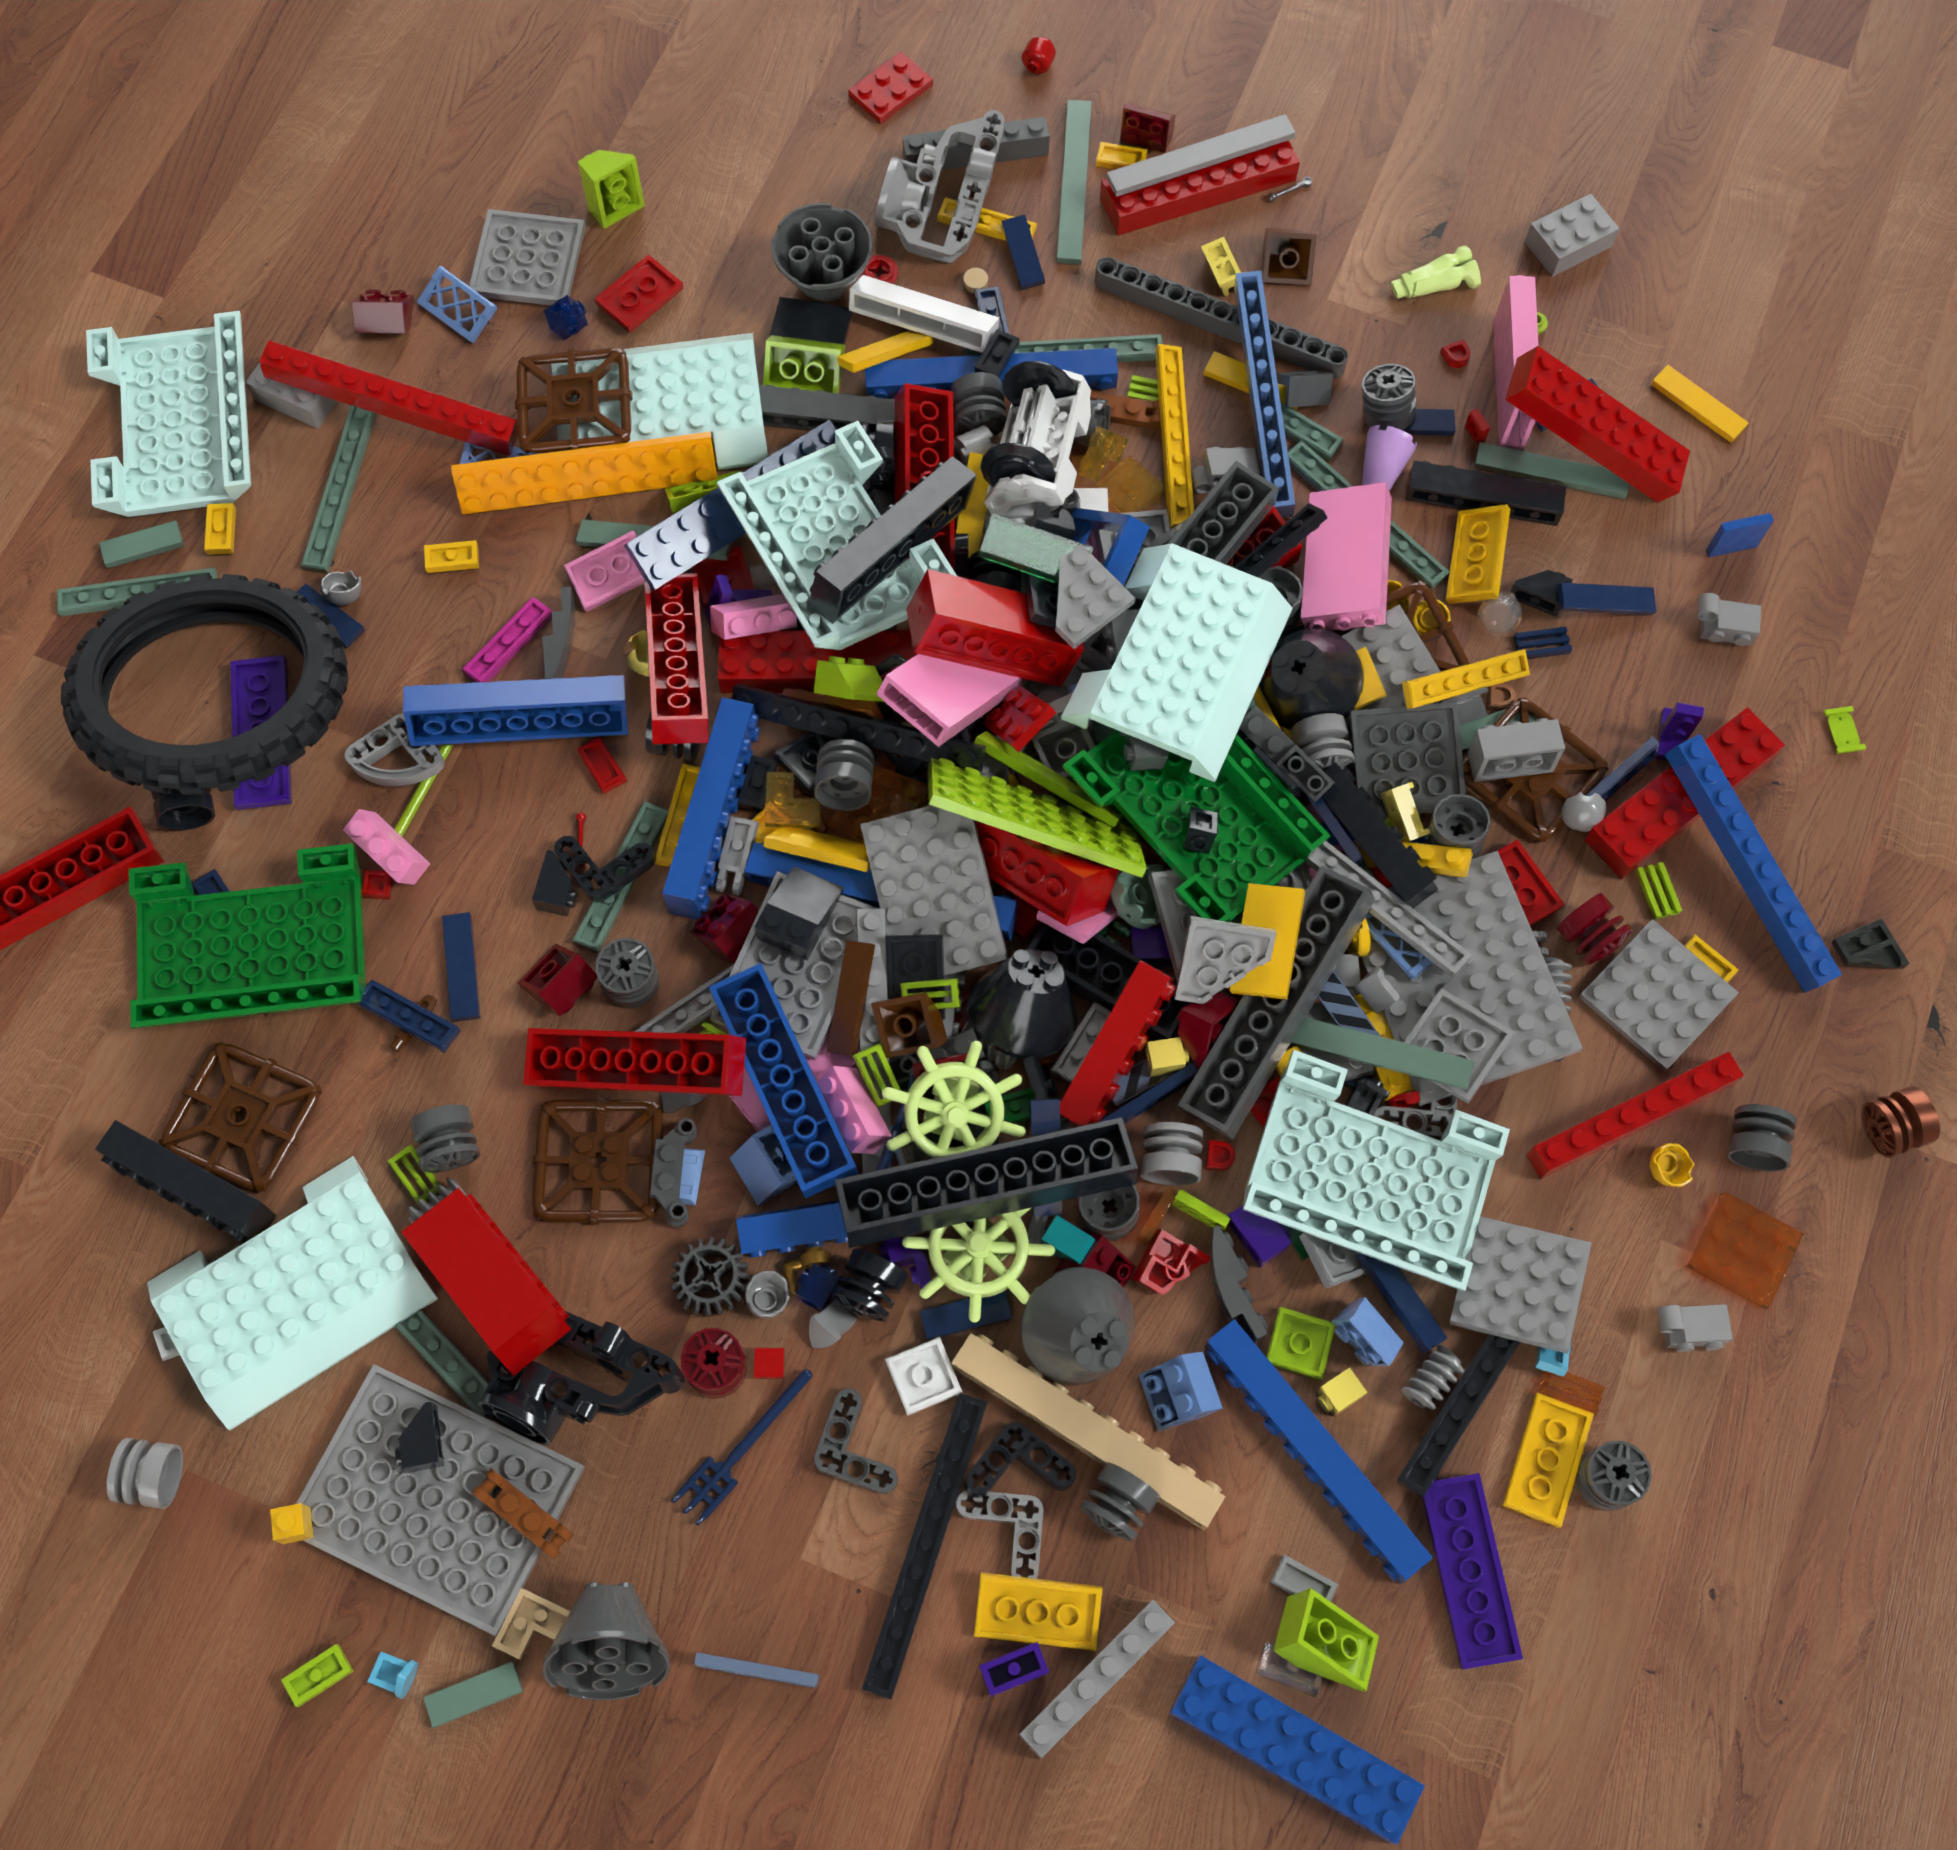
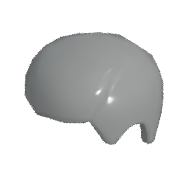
M351 570L347 573L339 571L328 573L322 578L320 586L323 597L328 602L338 606L352 604L359 598L362 589L361 577H356Z
M1579 792L1576 796H1572L1565 801L1561 810L1562 820L1570 829L1589 832L1592 827L1603 820L1606 813V802L1597 793H1594L1592 796H1585L1582 792Z
M764 1270L755 1274L745 1290V1301L749 1311L759 1318H773L781 1314L789 1301L786 1279L776 1271Z

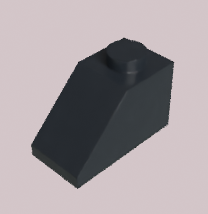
M1546 570L1515 580L1508 598L1557 617L1560 611L1557 585L1560 583H1572L1573 579L1566 577L1563 573Z
M547 850L532 901L536 910L568 916L570 908H574L576 905L578 894L554 852Z
M431 1401L425 1402L398 1438L399 1447L395 1448L397 1465L401 1466L407 1473L444 1466L438 1407Z

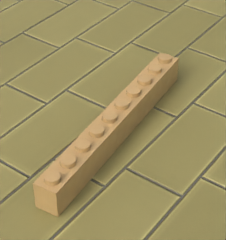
M970 1333L952 1361V1368L1102 1466H1105L1107 1462L1113 1463L1137 1476L1160 1495L1158 1502L1201 1530L1205 1531L1226 1497L1220 1493L1222 1489L1210 1480H1206L1204 1483L1195 1477L1196 1472L1183 1463L1178 1466L1169 1460L1171 1456L1158 1447H1155L1154 1450L1143 1444L1145 1439L1131 1430L1126 1433L1118 1427L1119 1422L1107 1414L1101 1417L1092 1411L1094 1407L1086 1400L1079 1398L1076 1401L1067 1395L1069 1391L1057 1382H1053V1384L1048 1383L1042 1379L1044 1375L1032 1366L1025 1368L1017 1363L1019 1359L1007 1350L1000 1352L992 1347L994 1343L982 1334L975 1336Z

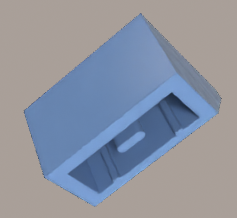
M772 1125L752 1135L729 1158L758 1207L798 1184Z
M1365 1297L1353 1300L1331 1321L1336 1327L1335 1333L1345 1343L1349 1342L1356 1350L1354 1352L1355 1357L1365 1366L1367 1364L1369 1367L1389 1366L1404 1343Z
M1203 1352L1182 1354L1139 1374L1158 1432L1203 1418L1223 1409Z

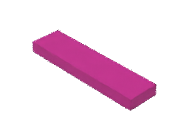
M532 597L462 669L463 674L477 683L490 682L552 618L551 612L553 611Z

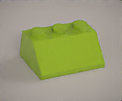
M597 150L578 161L588 210L603 229L645 206L637 161L633 154Z
M771 335L766 340L763 386L796 387L801 390H822L828 393L839 394L843 367L838 365L837 356L845 354V345Z
M740 471L717 475L718 479L713 481H697L665 488L672 515L718 488V481Z

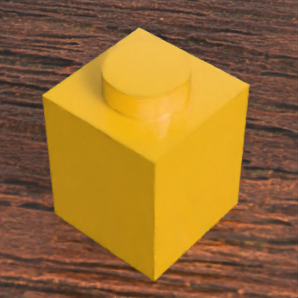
M299 1503L270 1509L273 1541L288 1544L314 1538L310 1507Z

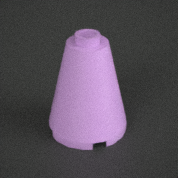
M1375 425L1369 428L1366 436L1362 485L1386 482L1390 491L1416 450L1417 442L1413 443V437L1403 430L1387 426L1386 430H1378L1380 425Z

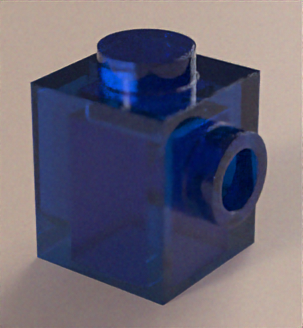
M814 1263L811 1270L805 1269L798 1281V1284L801 1286L796 1293L797 1299L818 1312H822L833 1298L831 1293L834 1287L840 1286L838 1284V1272L828 1265L823 1264L820 1267Z

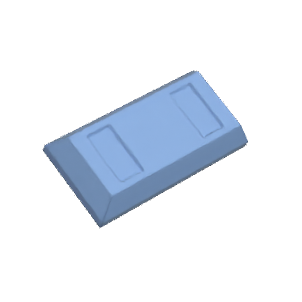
M684 1147L679 1195L684 1205L696 1206L705 1150Z

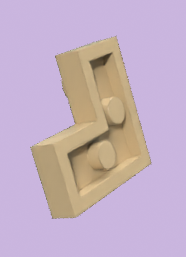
M520 1588L492 1646L521 1660L535 1631L555 1639L570 1611Z

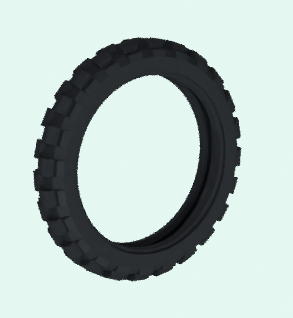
M208 574L190 576V581L177 584L175 580L157 585V590L147 594L141 591L128 598L124 602V607L121 609L114 607L101 617L97 622V629L91 628L78 643L74 656L70 657L64 672L66 680L61 686L63 716L71 737L79 750L86 754L87 759L104 772L108 770L113 778L129 785L140 786L143 784L144 789L165 794H171L173 789L180 790L182 795L206 794V789L218 788L220 792L241 788L240 782L252 778L255 782L274 775L276 767L282 764L287 767L306 753V746L312 747L316 745L329 729L328 724H330L331 720H335L343 704L342 696L347 691L348 663L342 640L336 627L331 625L329 617L315 604L310 605L306 597L290 588L283 587L281 589L277 583L260 578H255L251 582L248 581L246 576L223 574L222 578L214 579ZM215 622L255 625L275 632L295 646L304 658L300 681L294 693L282 708L260 725L225 740L198 745H174L155 742L126 730L109 714L108 702L112 686L118 674L129 660L153 641L190 626Z

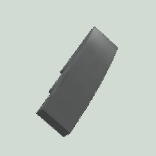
M571 586L560 588L562 611L551 612L553 635L542 636L545 679L562 678L566 670L575 626V598Z

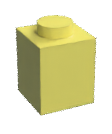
M1180 1037L1147 1042L1145 1053L1150 1077L1175 1074L1184 1069L1186 1063L1189 1062V1052L1182 1045Z
M1349 1367L1321 1386L1317 1391L1319 1395L1317 1399L1327 1413L1330 1411L1333 1416H1336L1361 1399L1367 1391Z

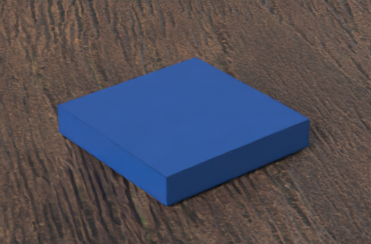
M1771 513L1723 522L1706 549L1708 557L1757 548L1774 522Z

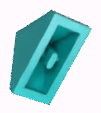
M1056 1215L1042 1237L1041 1244L1054 1246V1256L1081 1264L1095 1239Z

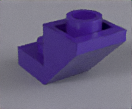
M898 1238L885 1240V1244L880 1245L884 1259L898 1267L915 1265L910 1267L913 1284L919 1283L920 1290L931 1281L925 1254L917 1249L905 1248L902 1240Z

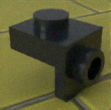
M1374 1078L1358 1080L1345 1106L1374 1116L1381 1100L1388 1098L1390 1092L1383 1088V1083Z

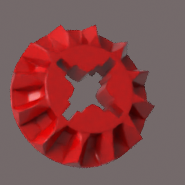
M875 255L871 256L867 267L860 274V277L865 275L895 284L896 279H898L899 270L897 264L891 258ZM882 268L883 274H881L880 278H876L875 274Z

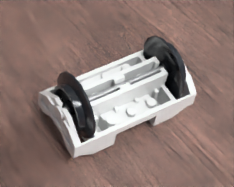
M1024 361L1012 366L1004 376L1002 387L1011 405L1000 444L991 447L983 455L980 466L984 479L989 483L984 504L993 517L1005 515L1011 506L1043 502L1051 507L1064 504L1065 498L1073 492L1077 472L1069 460L1074 437L1087 434L1091 418V389L1084 376L1061 370L1053 364L1041 361Z

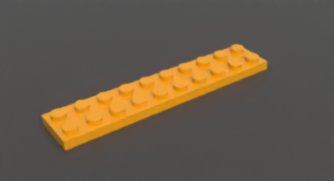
M710 432L451 465V472L462 515L668 488L697 481H713L718 479Z

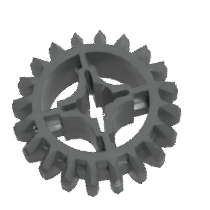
M709 1237L708 1245H704L702 1239H698V1248L694 1249L689 1243L686 1245L689 1254L686 1255L681 1251L678 1253L682 1263L673 1262V1268L679 1272L670 1273L671 1280L678 1281L671 1285V1289L675 1292L680 1291L676 1295V1299L678 1302L685 1300L683 1307L686 1310L695 1304L693 1311L695 1315H699L702 1308H705L706 1317L711 1316L713 1308L716 1309L718 1315H722L721 1306L726 1305L731 1311L733 1309V1305L730 1302L732 1299L736 1302L742 1301L737 1291L745 1292L747 1286L740 1282L749 1281L750 1276L747 1273L741 1272L746 1271L749 1267L747 1262H741L744 1258L741 1252L734 1254L736 1250L734 1244L729 1245L725 1249L726 1241L724 1239H721L717 1246H715L713 1237ZM718 1256L725 1259V1261L710 1264L703 1257ZM695 1263L698 1267V1274L692 1279L693 1283L687 1286L688 1271ZM702 1267H704L707 1270V1272H711L712 1275L714 1273V1278L717 1287H715L713 1282H709L708 1279L706 1280L705 1272ZM733 1267V1279L731 1285L725 1291L721 1281L728 1274L727 1271ZM711 1290L717 1297L701 1298L694 1295V1293Z

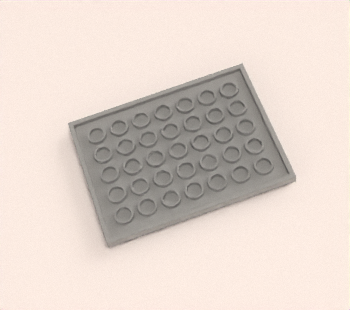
M1498 851L1472 859L1467 878L1435 874L1437 879L1433 882L1438 890L1414 908L1415 911L1472 954L1471 959L1454 978L1433 963L1411 980L1370 935V951L1367 956L1361 957L1365 970L1368 974L1376 966H1380L1384 971V977L1400 996L1394 1004L1383 1010L1394 1040L1404 1043L1442 988L1515 1032V1036L1481 1085L1582 1051L1583 1047ZM1394 887L1387 888L1390 891L1394 890L1399 895ZM1374 916L1370 918V923L1377 930H1381V921ZM1384 925L1385 931H1392L1390 928ZM1383 935L1395 950H1399L1400 937ZM1403 939V951L1419 952ZM1402 956L1411 967L1418 964L1419 957ZM1409 1075L1414 1091H1419L1420 1106L1452 1095L1430 1080Z
M373 1364L296 1503H302L311 1508L314 1538L303 1541L497 1636L520 1588H523L542 1550L479 1500L471 1491L476 1485L480 1486L487 1477L485 1474L492 1468L558 1521L585 1466ZM431 1401L438 1407L444 1466L407 1473L396 1462L395 1448L399 1447L398 1438L424 1403ZM496 1484L489 1495L495 1499L503 1489ZM550 1529L544 1536L546 1541H548L553 1529Z

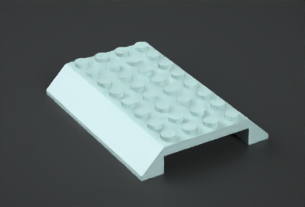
M240 311L214 314L215 327L118 339L112 327L86 330L87 370L89 376L119 385L121 389L124 467L117 456L91 460L93 507L127 517L207 507V504L233 503L251 487Z
M753 333L623 349L627 353L630 390L633 392V399L630 401L632 429L629 442L710 432L711 438L713 437L718 470L754 466L768 457ZM606 359L577 361L576 373L593 372ZM568 362L551 365L552 376L568 374ZM618 364L599 381V391L620 389ZM572 395L571 399L567 401L576 402L578 399L576 395ZM620 401L600 402V413L621 428ZM597 422L578 423L579 439L614 436ZM570 424L557 425L558 440L571 439Z
M859 421L835 430L834 444L759 477L746 481L743 474L738 472L717 482L718 487L812 643L817 648L842 650L907 620L906 608L927 569L957 576L935 540L931 539L911 548L910 561L907 559L835 623L832 624L808 605L811 594L809 590L814 582L815 576L813 573L816 567L822 562H828L838 548H844L848 545L856 533L861 534L871 520L881 517L862 485L883 463V459Z
M1172 543L1144 548L1125 585V588L1134 597L1144 601L1111 669L1082 673L1061 719L1084 729H1087L1091 720L1104 724L1191 760L1192 764L1189 772L1215 782L1291 614L1292 607L1273 583Z
M1293 1050L1278 1083L1245 1187L1243 1210L1465 1291L1473 1265L1472 1262L1465 1260V1257L1470 1252L1495 1161L1503 1156L1510 1129L1455 1110L1440 1140L1334 1102L1341 1094L1348 1069Z
M354 1156L303 1186L308 1202L307 1205L218 1260L208 1264L204 1255L199 1250L147 1282L150 1300L203 1398L229 1431L395 1327L396 1323L405 1321L416 1314L417 1310L424 1309L438 1300L425 1275L418 1270L369 1187L368 1179Z

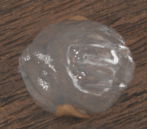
M1499 593L1498 599L1483 600L1477 615L1487 632L1506 634L1513 632L1522 621V608L1514 593Z

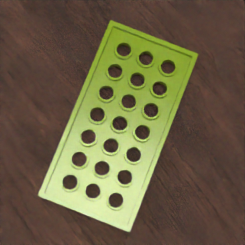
M931 759L928 767L929 805L1135 876L1143 877L1146 864L1137 830L1132 824L1121 821L1115 827H1111L1072 803L1066 805L1058 802V799L1051 795L1043 794L1040 796L1032 793V790L1025 786L1017 785V787L1008 785L1002 778L982 776L976 769L956 767L948 759Z

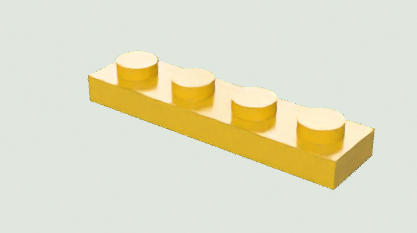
M1401 842L1406 848L1410 845L1420 856L1417 862L1422 868L1427 865L1434 874L1467 878L1473 856L1470 848ZM1361 847L1360 854L1366 861L1365 864L1371 868H1378Z
M1361 994L1353 996L1379 1035L1394 1040L1383 1010L1376 1014ZM1373 1066L1377 1080L1384 1084L1383 1088L1390 1092L1385 1101L1390 1100L1396 1095L1414 1091L1409 1075Z

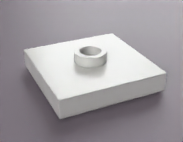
M940 1337L885 1359L907 1416L962 1393Z

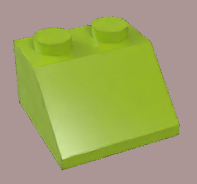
M829 656V661L817 660L814 693L851 700L885 702L876 695L883 681L875 666L864 665V659L848 658V662H845L843 657Z

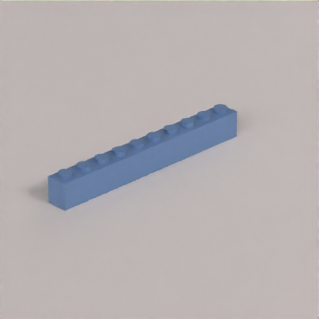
M1261 270L1236 273L1234 291L1261 477L1279 488L1276 503L1273 507L1277 509L1282 518L1293 517L1295 499Z

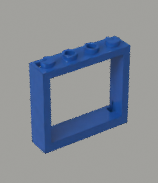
M1074 508L1071 516L1075 525V533L1067 553L1079 544L1085 546L1092 529L1118 532L1103 566L1124 586L1150 526L1128 514Z

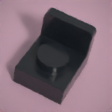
M1190 807L1187 833L1183 841L1184 849L1204 854L1210 853L1217 835L1218 813Z

